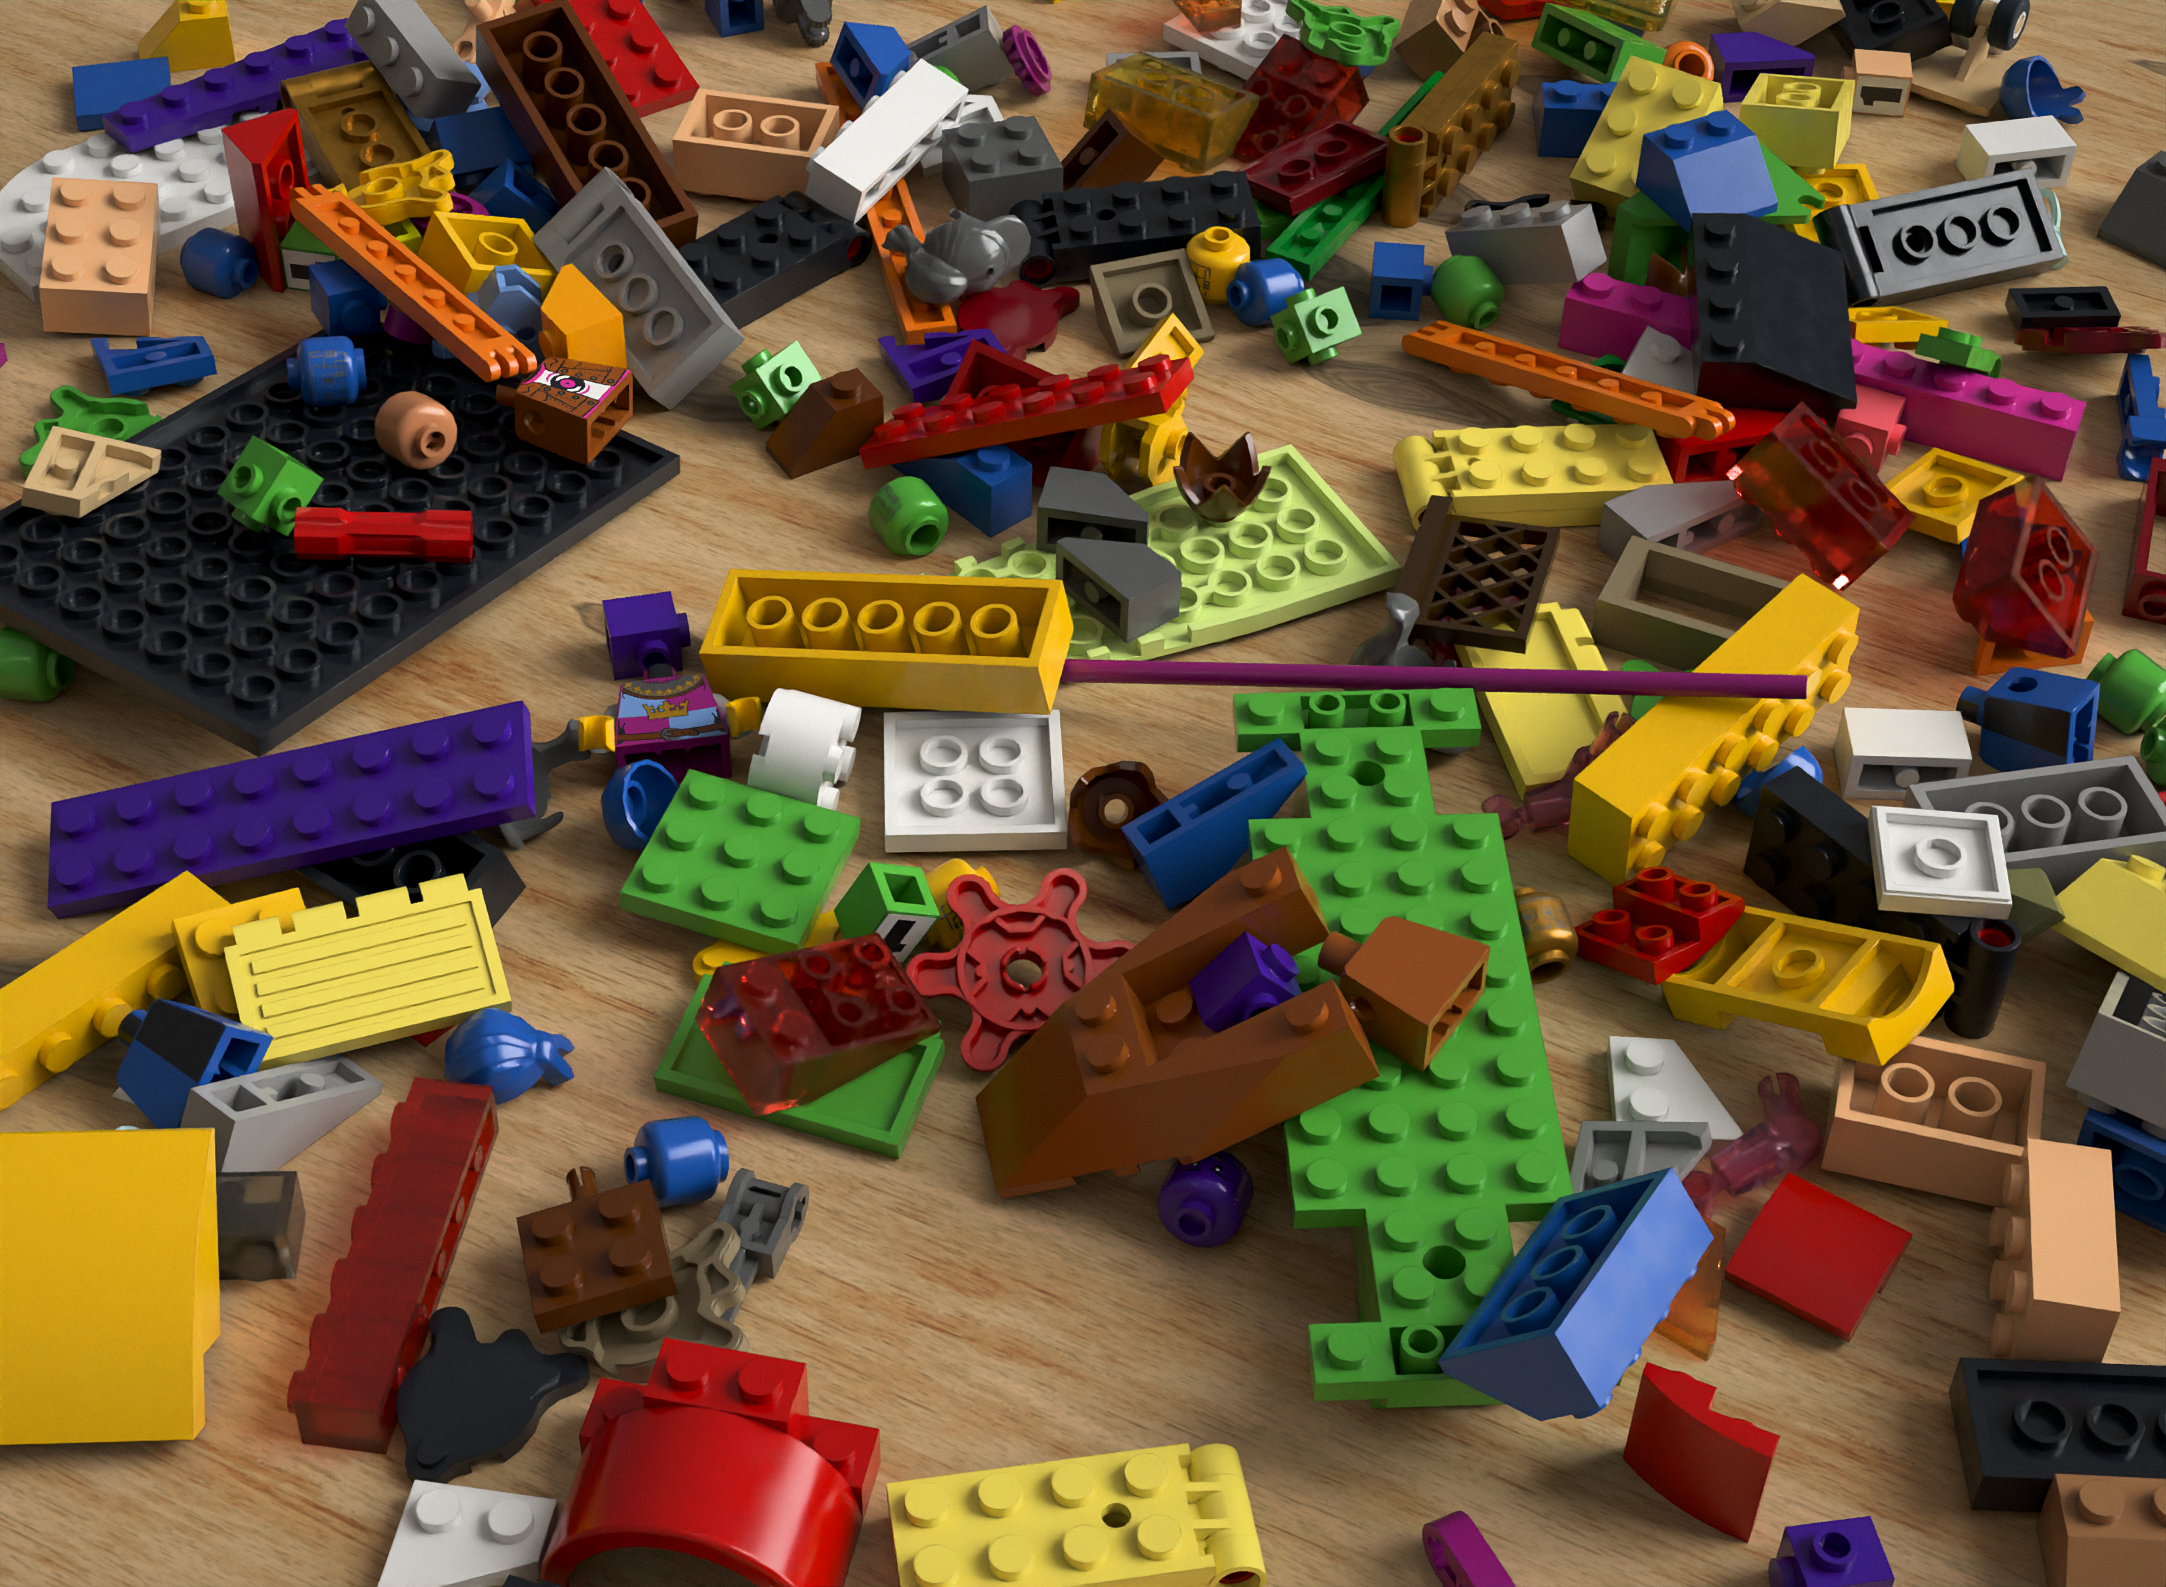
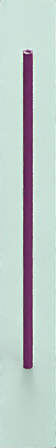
M1065 659L1059 681L1378 690L1473 688L1474 692L1807 699V675Z

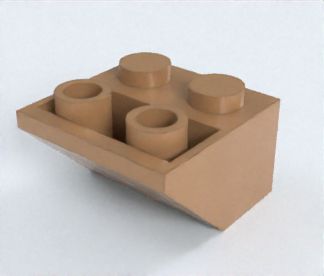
M1413 0L1409 4L1393 48L1421 81L1426 82L1436 70L1447 73L1483 31L1506 37L1501 25L1496 20L1489 19L1478 6L1477 0Z

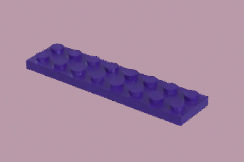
M521 700L51 802L47 908L58 919L136 903L186 870L208 887L534 818L536 817L530 712Z

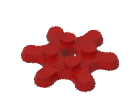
M1059 868L1049 872L1042 880L1036 897L1028 903L1020 905L1008 904L1000 900L993 892L990 884L983 877L975 874L961 875L949 884L946 891V902L949 909L963 924V939L956 948L949 952H925L912 958L906 967L905 979L910 990L921 998L952 997L963 1001L969 1007L972 1013V1024L969 1031L962 1038L960 1051L961 1058L972 1070L988 1073L1000 1068L1006 1061L1009 1049L1014 1041L1024 1036L1034 1035L1064 1001L1135 946L1126 940L1118 939L1109 942H1096L1088 939L1080 932L1076 924V915L1086 900L1088 890L1086 881L1076 871L1068 868ZM1029 960L1035 963L1040 968L1042 976L1036 982L1031 983L1029 988H1023L1022 984L1014 982L1005 972L1014 961Z

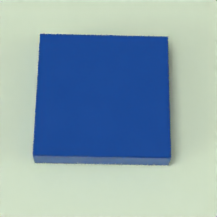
M168 57L72 67L78 130L104 129L103 115L120 109L122 105L128 102L140 101L158 94L164 88L171 86Z

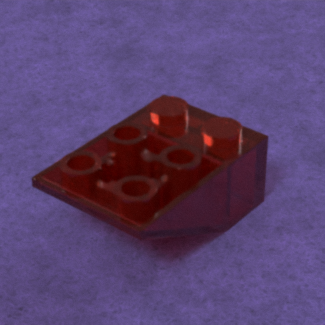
M1284 33L1202 139L1205 144L1250 164L1337 118L1353 123L1370 99L1357 66L1352 68L1341 66L1336 60L1322 57L1312 52L1300 40Z
M879 933L716 967L694 1019L755 1116L811 1103L910 1049L921 1041L939 1033L942 1027Z

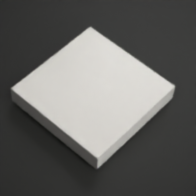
M1871 806L1867 822L1878 910L2008 920L2012 908V898L1998 815Z

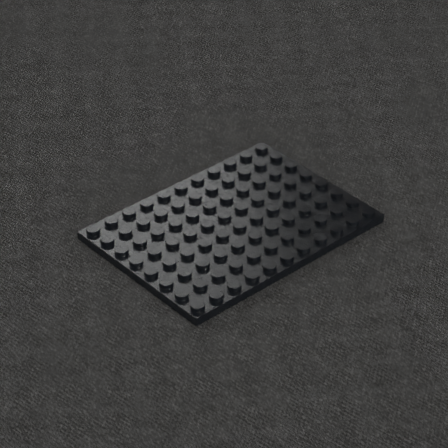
M381 322V332L348 337L352 341L354 348H363L367 390L358 391V397L353 404L311 407L303 402L300 390H289L286 358L297 357V346L299 344L297 343L126 439L124 442L161 450L158 473L80 518L66 515H51L43 510L21 506L22 499L0 510V622L251 754L262 757L679 475L680 455L622 429L619 430L589 465L575 462L523 441L515 433V408L500 405L496 401V389L500 378L495 381L485 382L458 358L438 359L437 356H434L430 343L414 344L398 339L387 333L383 329L384 323ZM322 329L308 338L328 337V335ZM415 391L425 394L442 404L454 417L457 425V440L454 448L444 462L434 468L417 470L407 467L390 457L380 448L375 437V420L379 409L390 397L399 392ZM254 435L292 456L323 478L322 483L306 507L342 508L346 511L422 513L426 510L471 511L473 516L472 562H428L421 558L347 557L342 560L297 559L294 547L295 525L288 536L268 526H265L260 534L233 518L231 514L236 507L217 494V492Z

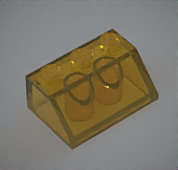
M1141 51L1091 73L1083 127L1090 129L1105 111L1110 108L1144 133L1165 159L1179 164V168L1185 172L1203 174L1228 160L1257 109L1260 96Z

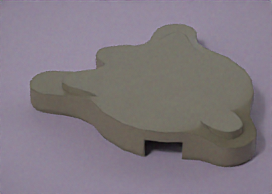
M714 1222L707 1226L691 1242L678 1250L669 1252L678 1294L561 1328L559 1340L565 1352L581 1355L587 1363L595 1365L612 1378L631 1383L649 1381L664 1337L748 1352L749 1342L743 1331L733 1323L721 1318V1315L726 1310L742 1303L747 1294L740 1278L729 1269L730 1263L740 1249L741 1239L736 1230L727 1222Z

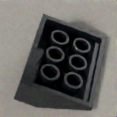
M1692 213L1686 264L1694 395L1716 401L1722 407L1856 409L1857 394L1843 253L1747 214Z

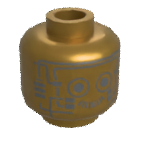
M1532 887L1514 890L1532 984H1541L1552 981L1568 971L1570 961L1579 949L1578 937L1566 905L1561 898L1553 893L1537 892Z

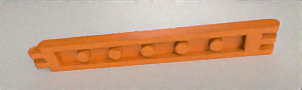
M321 184L309 185L307 190L303 187L291 188L289 190L290 210L293 217L485 382L498 380L500 375L504 378L516 376L518 372L527 374L536 371V357L527 347L340 191L331 193Z
M1443 320L1436 321L1429 326L1418 329L1416 332L1404 335L1401 341L1406 353L1449 366V369L1454 373H1472L1489 378V382L1493 385L1515 386L1529 391V394L1535 398H1553L1570 403L1571 408L1577 411H1596L1612 416L1613 420L1619 424H1638L1654 429L1657 435L1665 438L1685 439L1694 436L1710 441L1721 434L1731 431L1736 424L1734 415L1730 411L1723 409L1721 404L1716 401Z

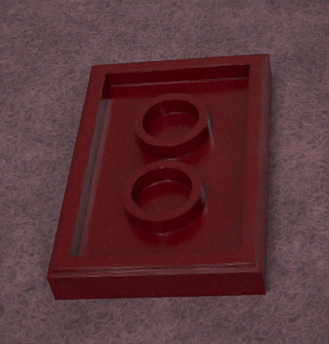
M1337 118L1234 172L1245 171L1253 198L1264 205L1293 217L1385 168L1388 138Z

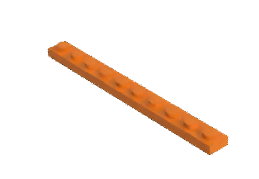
M830 62L815 63L816 81L824 104L839 106V130L849 120L854 123L861 116L862 109ZM903 177L862 217L867 232L872 236V247L905 344L917 345L925 344V333H957V324L949 304L943 307L930 306L910 291L905 281V256L900 253H893L881 246L886 240L887 233L899 224L908 226L921 243H924L925 240L924 232Z

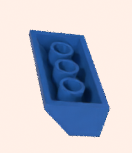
M1673 1168L1662 1169L1558 1198L1437 1361L1444 1373L1538 1421L1573 1415L1576 1419H1582L1592 1416L1606 1407L1613 1397L1611 1391L1625 1370L1639 1359L1642 1354V1345L1654 1327L1667 1317L1670 1312V1303L1682 1285L1695 1275L1698 1270L1696 1264L1714 1239Z

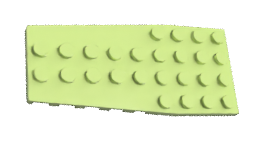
M1292 444L1257 454L1259 472L1263 465L1272 466L1267 483L1254 504L1247 511L1229 522L1215 523L1203 519L1183 499L1175 480L1129 495L1150 515L1148 547L1165 560L1173 563L1177 570L1182 573L1179 617L1129 643H1125L1066 594L1074 626L1066 659L1145 661L1214 642H1225L1233 637L1266 629L1396 586L1402 573V566ZM1017 537L1001 544V555L977 564V560L972 555L954 561V573L947 576L1055 580L1056 553L1036 550L1037 541L1025 546L1022 538Z

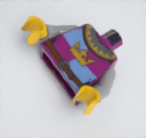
M655 664L645 670L643 680L629 681L621 685L618 704L609 706L603 715H589L578 718V751L591 750L600 755H611L615 752L617 769L632 762L649 759L661 764L672 774L677 783L681 784L689 769L720 778H731L729 741L745 737L753 730H760L763 712L759 697H745L729 701L721 694L712 693L704 676L699 674L677 676L676 670L672 666Z

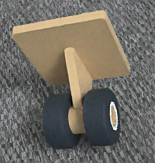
M1955 0L1949 18L1950 31L1965 38L1973 37L1968 50H1964L1950 45L1925 57L1912 71L1913 80L1910 91L1917 93L1924 100L1940 101L1958 107L1968 115L1988 117L2000 104L1999 92L2002 77L2011 66L1988 58L1989 45L2004 51H2009L2016 45L2028 19L2030 1L2000 0L1999 3L1990 0Z

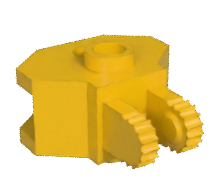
M1187 387L1166 413L1103 425L1101 429L1099 460L1111 480L1122 482L1134 474L1138 463V473L1140 477L1146 480V488L1175 480L1173 466H1179L1181 451L1188 434L1187 427L1181 416L1185 407L1184 402L1187 401L1186 397L1189 395Z

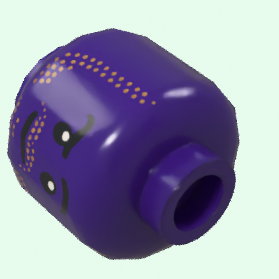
M1223 1150L1192 1164L1182 1165L1177 1159L1173 1163L1157 1199L1159 1218L1167 1231L1186 1244L1203 1248L1223 1245L1238 1232L1249 1209L1254 1194L1252 1177L1243 1163L1232 1154Z

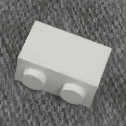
M2053 115L1965 125L1956 167L1967 181L2032 167L2039 189L2063 187L2067 185L2077 145Z
M1843 708L1833 749L1843 798L1904 800L1908 785L1968 777L1972 755L1961 711Z

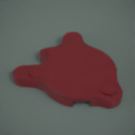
M1014 280L1009 283L1008 287H992L978 294L961 295L959 299L962 301V304L958 310L957 333L964 330L989 328L1009 355L1020 360H1026V349L1042 344L1045 352L1052 346L1058 334L1059 321L1076 311L1080 306V293L1077 289L1066 286L1042 290L1024 280Z
M2146 326L2054 327L2052 341H2048L2049 331L2041 328L2016 329L2014 335V344L2022 345L2023 351L2077 354H2143L2147 349L2166 348V333L2159 332L2157 329H2149Z

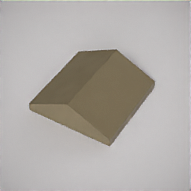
M1185 248L1091 265L1088 272L1098 327L1118 359L1133 356L1156 324L1172 313L1175 314L1197 343L1214 339L1215 334Z

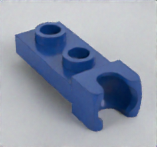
M2128 353L2116 393L2122 430V440L2116 456L2118 473L2121 478L2137 482L2145 481L2152 456L2163 459L2164 449H2166L2165 408L2158 407L2157 403L2160 392V378L2152 374L2149 355Z

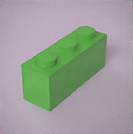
M1547 2L1543 8L1531 47L1603 84L1618 82L1631 55L1662 65L1667 52L1666 49L1590 12Z

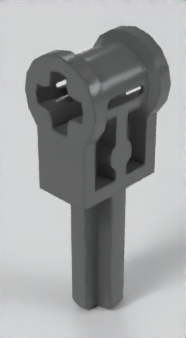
M740 1168L732 1179L725 1203L716 1222L723 1221L731 1224L741 1239L740 1249L730 1263L729 1269L740 1278L746 1288V1293H748L756 1275L775 1279L790 1245L796 1240L804 1223L809 1202V1189L807 1185L796 1182L789 1188L756 1179L754 1171ZM742 1303L726 1310L721 1315V1318L733 1323Z

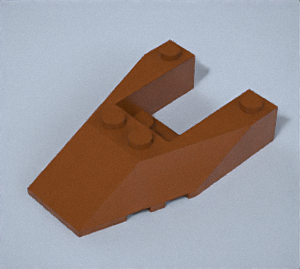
M1286 845L1227 873L1064 1001L975 1097L995 1189L1002 1199L1078 1185L1076 1176L1112 1170L1117 1177L1142 1173L1139 1164L1176 1157L1182 1165L1196 1163L1380 1076L1365 1031L1333 979L1220 1033H1216L1202 1022L1189 981L1244 931L1266 946H1269L1271 943L1278 944L1291 957L1324 942L1330 935L1317 896Z

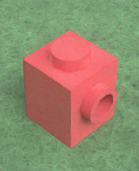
M1855 383L1857 394L1856 409L1840 410L1833 435L1839 434L1855 460L1865 457L1875 473L1879 474L1888 454L1897 457L1901 449L1907 426L1900 424L1906 397Z

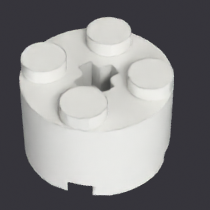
M777 688L768 704L758 735H762L763 739L759 755L753 754L747 785L836 811L840 789L834 788L837 780L848 782L851 775L856 748L846 746L847 741L853 742L862 709L794 689Z

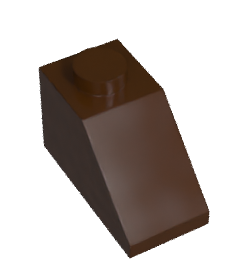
M1108 108L1061 161L1063 166V191L1074 187L1089 189L1114 186L1120 182L1142 183L1153 174L1154 170L1165 158L1144 133Z
M858 368L839 372L829 378L811 383L766 441V452L790 479L859 456V449L874 435L873 430L877 426L884 424L883 395Z

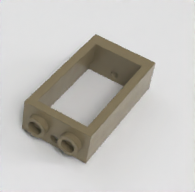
M1632 535L1597 599L1591 635L1594 644L1682 671L1697 668L1727 641L1735 631L1636 602L1643 589L1750 620L1791 582Z

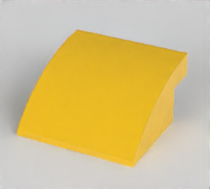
M214 1128L0 1132V1445L194 1440L206 1425L203 1354L221 1335Z

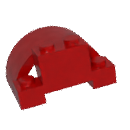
M664 1337L647 1386L600 1378L579 1433L582 1458L543 1558L539 1580H547L562 1587H569L571 1572L578 1564L592 1555L619 1548L645 1547L672 1550L706 1559L736 1572L758 1587H844L881 1463L880 1429L809 1416L806 1363Z

